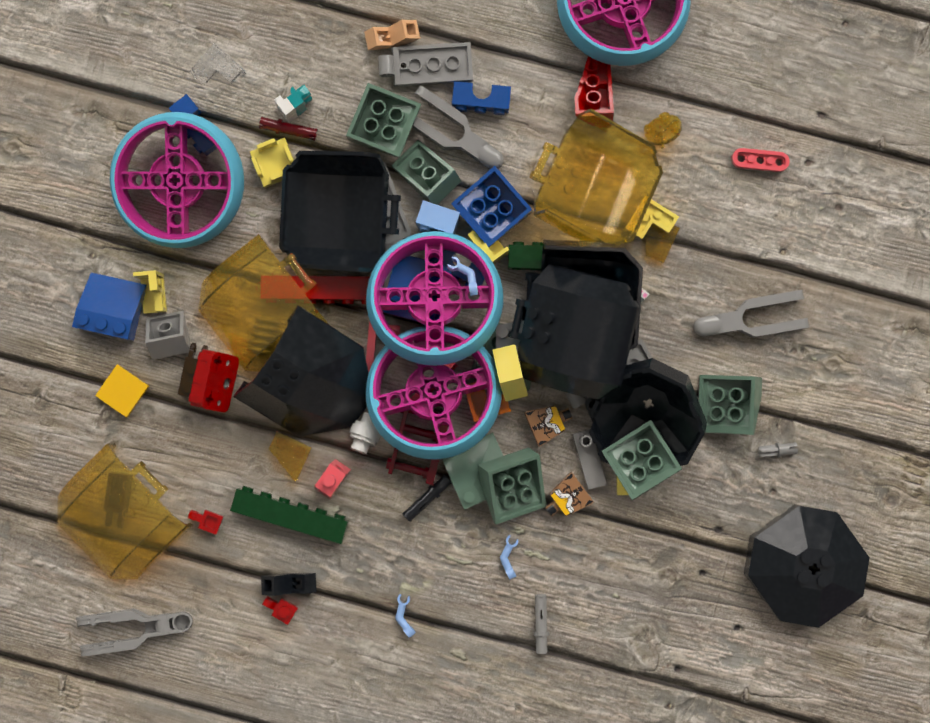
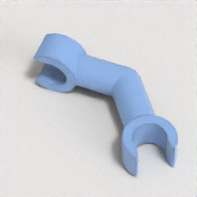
M451 257L452 261L456 262L457 265L451 266L447 264V268L450 271H459L467 275L470 296L478 295L474 270L461 264L457 257Z
M509 535L506 538V546L500 555V561L510 580L516 577V574L508 557L513 547L517 546L518 539L515 544L511 545L508 542Z
M400 594L397 598L399 605L395 619L410 638L416 632L403 617L406 605L410 602V596H408L407 602L403 603L400 600Z

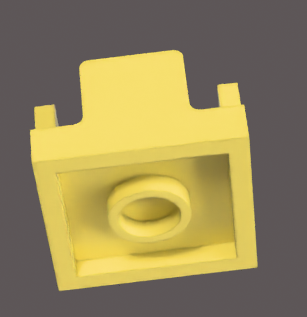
M273 138L256 145L257 149L250 151L252 162L264 188L281 182L283 169L294 161L286 138L277 141Z

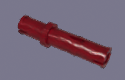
M261 116L259 129L275 131L276 134L284 133L313 141L316 140L318 129L283 122L282 119L274 120Z

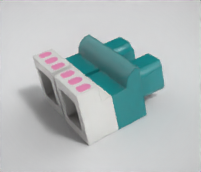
M302 85L297 90L292 87L290 90L291 95L284 100L281 96L274 99L277 109L288 123L307 110L305 105L313 100L311 93L305 85Z

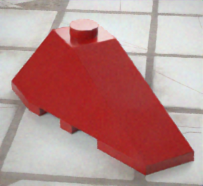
M588 56L578 90L574 97L575 116L593 126L613 124L612 76L610 64L602 63Z

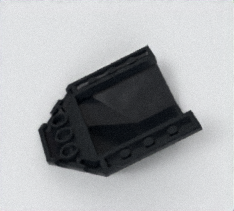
M298 305L288 318V325L271 356L253 381L250 383L244 381L233 397L298 437L351 428L352 424L358 420L367 407L366 382L369 372L364 347Z

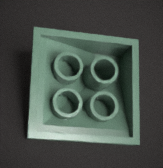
M700 375L699 403L707 421L705 433L754 435L762 397V377Z
M651 420L602 450V453L632 501L682 470L674 454Z
M493 432L484 436L481 441L469 450L459 455L442 459L464 510L486 500L480 483L478 464L503 456Z

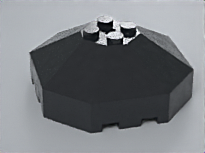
M653 358L626 365L622 385L619 388L611 390L602 399L587 398L585 402L593 422L589 434L593 443L597 445L600 460L607 464L609 462L602 453V450L650 420L659 430L680 466L689 463L705 435L707 421L689 375ZM651 399L653 406L646 407V403L643 401Z
M794 504L786 512L768 522L765 527L750 535L744 575L754 586L761 599L770 606L779 621L819 628L863 597L870 557L838 512ZM813 563H816V567L819 568V572L816 571L815 575H812V571L809 570V566H813Z

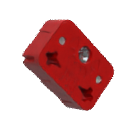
M203 349L202 352H199L197 366L189 395L190 405L225 413L230 407L239 358Z

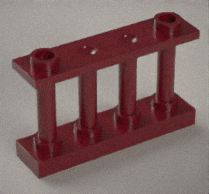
M411 410L400 412L403 413L399 433L403 435V432L431 438L433 439L432 441L438 443L436 432L406 424L408 413L414 414ZM441 425L439 431L441 433L447 432L448 426ZM394 448L392 458L388 457L386 469H389L388 474L392 475L393 470L397 469L423 476L426 479V484H434L440 459H428L431 460L430 467L424 469L397 462L399 450Z

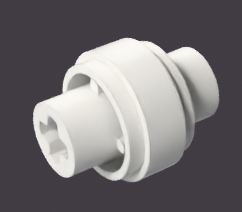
M364 412L361 421L356 420L352 424L349 433L350 438L354 440L350 449L367 454L369 447L375 446L379 442L381 435L375 428L369 413Z

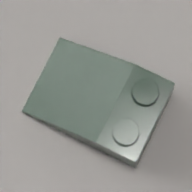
M417 140L391 165L427 202L436 205L461 182L455 169L420 140Z

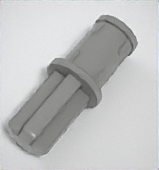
M777 442L775 445L758 447V454L760 457L777 456L778 458L781 455L798 454V448H795L797 443L780 444Z

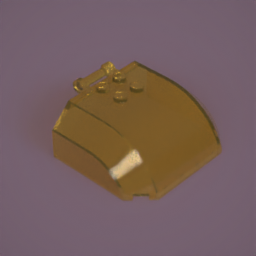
M588 109L577 116L565 132L559 147L548 142L544 143L541 157L535 170L529 176L532 180L542 183L534 200V216L580 241L621 245L634 240L661 179L663 169L658 164L656 158L657 150L653 144L597 111ZM550 153L555 156L546 176H543L541 173Z
M259 234L223 261L205 278L201 285L198 311L232 355L239 358V364L245 371L255 372L261 370L275 350L288 325V318L298 305L329 324L305 295L316 285V282L313 279L311 280L295 260L296 257L293 253L286 256L280 262ZM287 265L292 267L305 284L302 288L298 286L285 269Z
M107 443L72 477L59 493L57 524L110 579H138L193 525L191 523L185 524L179 520L159 500L169 488L166 485L163 486L150 473L143 461L130 470L113 451L116 445L114 443ZM138 473L157 490L155 495L136 476Z

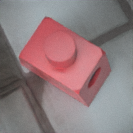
M337 459L333 460L315 484L314 489L331 500L351 469Z

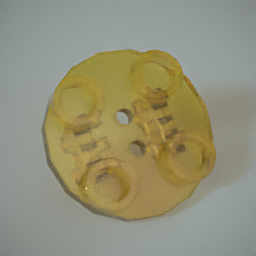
M668 112L661 113L659 117L644 126L647 141L653 145H659L661 149L665 147L664 144H668L680 136L682 130L680 119L677 116L670 115Z

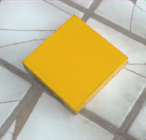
M117 364L95 396L123 416L128 417L149 388V385Z

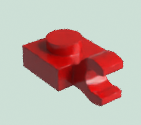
M190 510L187 518L200 522L199 529L217 535L224 516L209 510H205L204 514Z
M267 596L262 603L267 608L274 610L271 616L287 625L298 609L297 606L283 598L277 602Z

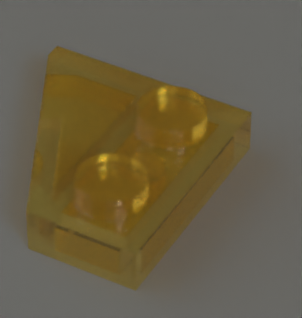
M652 224L645 234L646 256L664 263L680 228L673 226L669 234Z
M277 431L269 450L290 474L291 478L297 481L312 447Z

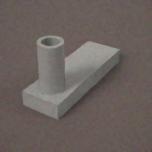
M590 429L572 434L588 490L607 485L596 445L589 434Z

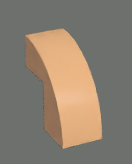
M400 20L389 27H372L364 32L368 50L398 47L420 39L417 20Z

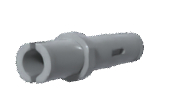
M535 594L536 631H534V636H536L537 654H547V636H549V631H547L546 594Z

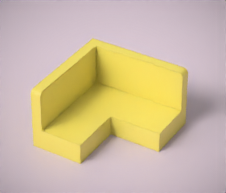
M646 196L624 232H630L642 240L653 224L669 234L679 216Z
M474 230L467 235L471 242L488 255L493 264L509 253V248H504L499 240L488 247Z
M156 270L133 272V277L140 279L141 284L147 285L143 300V313L167 312L164 274Z
M516 345L493 349L499 383L505 401L528 396Z

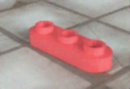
M739 148L731 156L732 164L742 169L782 172L790 163L787 154L777 151ZM738 156H742L744 161H738ZM757 158L762 159V164L757 163ZM780 160L781 166L776 165L775 161Z

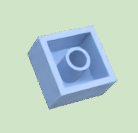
M423 200L416 220V226L422 233L437 231L455 234L460 219V212Z

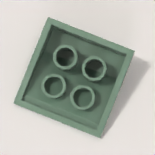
M368 83L346 137L349 141L366 148L400 158L421 104Z
M529 447L478 464L480 483L495 525L546 507L540 455Z

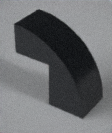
M316 573L262 575V595L277 596L290 593L317 592Z

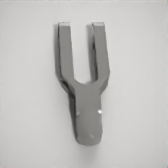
M419 86L414 94L419 95L427 101L429 106L433 105L443 112L445 117L463 128L464 135L458 141H451L418 117H416L412 128L443 150H461L488 169L494 166L499 169L503 164V155L471 131L466 116L425 87Z
M803 290L745 300L733 312L697 319L693 325L694 332L700 337L739 331L754 338L809 328L808 318L753 328L747 327L742 320L745 310L804 299Z
M135 608L76 617L77 627L129 620L144 622L146 626L145 633L141 637L80 646L81 656L137 649L149 637L185 632L193 624V618L187 612L149 616Z

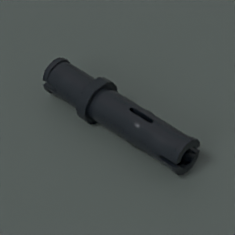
M443 474L435 484L430 485L428 490L402 513L403 516L411 522L436 497L439 498L441 496L440 493L452 484L451 480Z

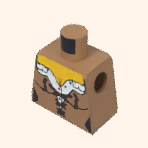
M555 405L524 413L538 446H542L564 432L563 422L573 419L569 408L558 412Z
M570 472L549 493L554 501L545 508L551 516L560 510L565 516H568L592 504L594 501L574 474Z

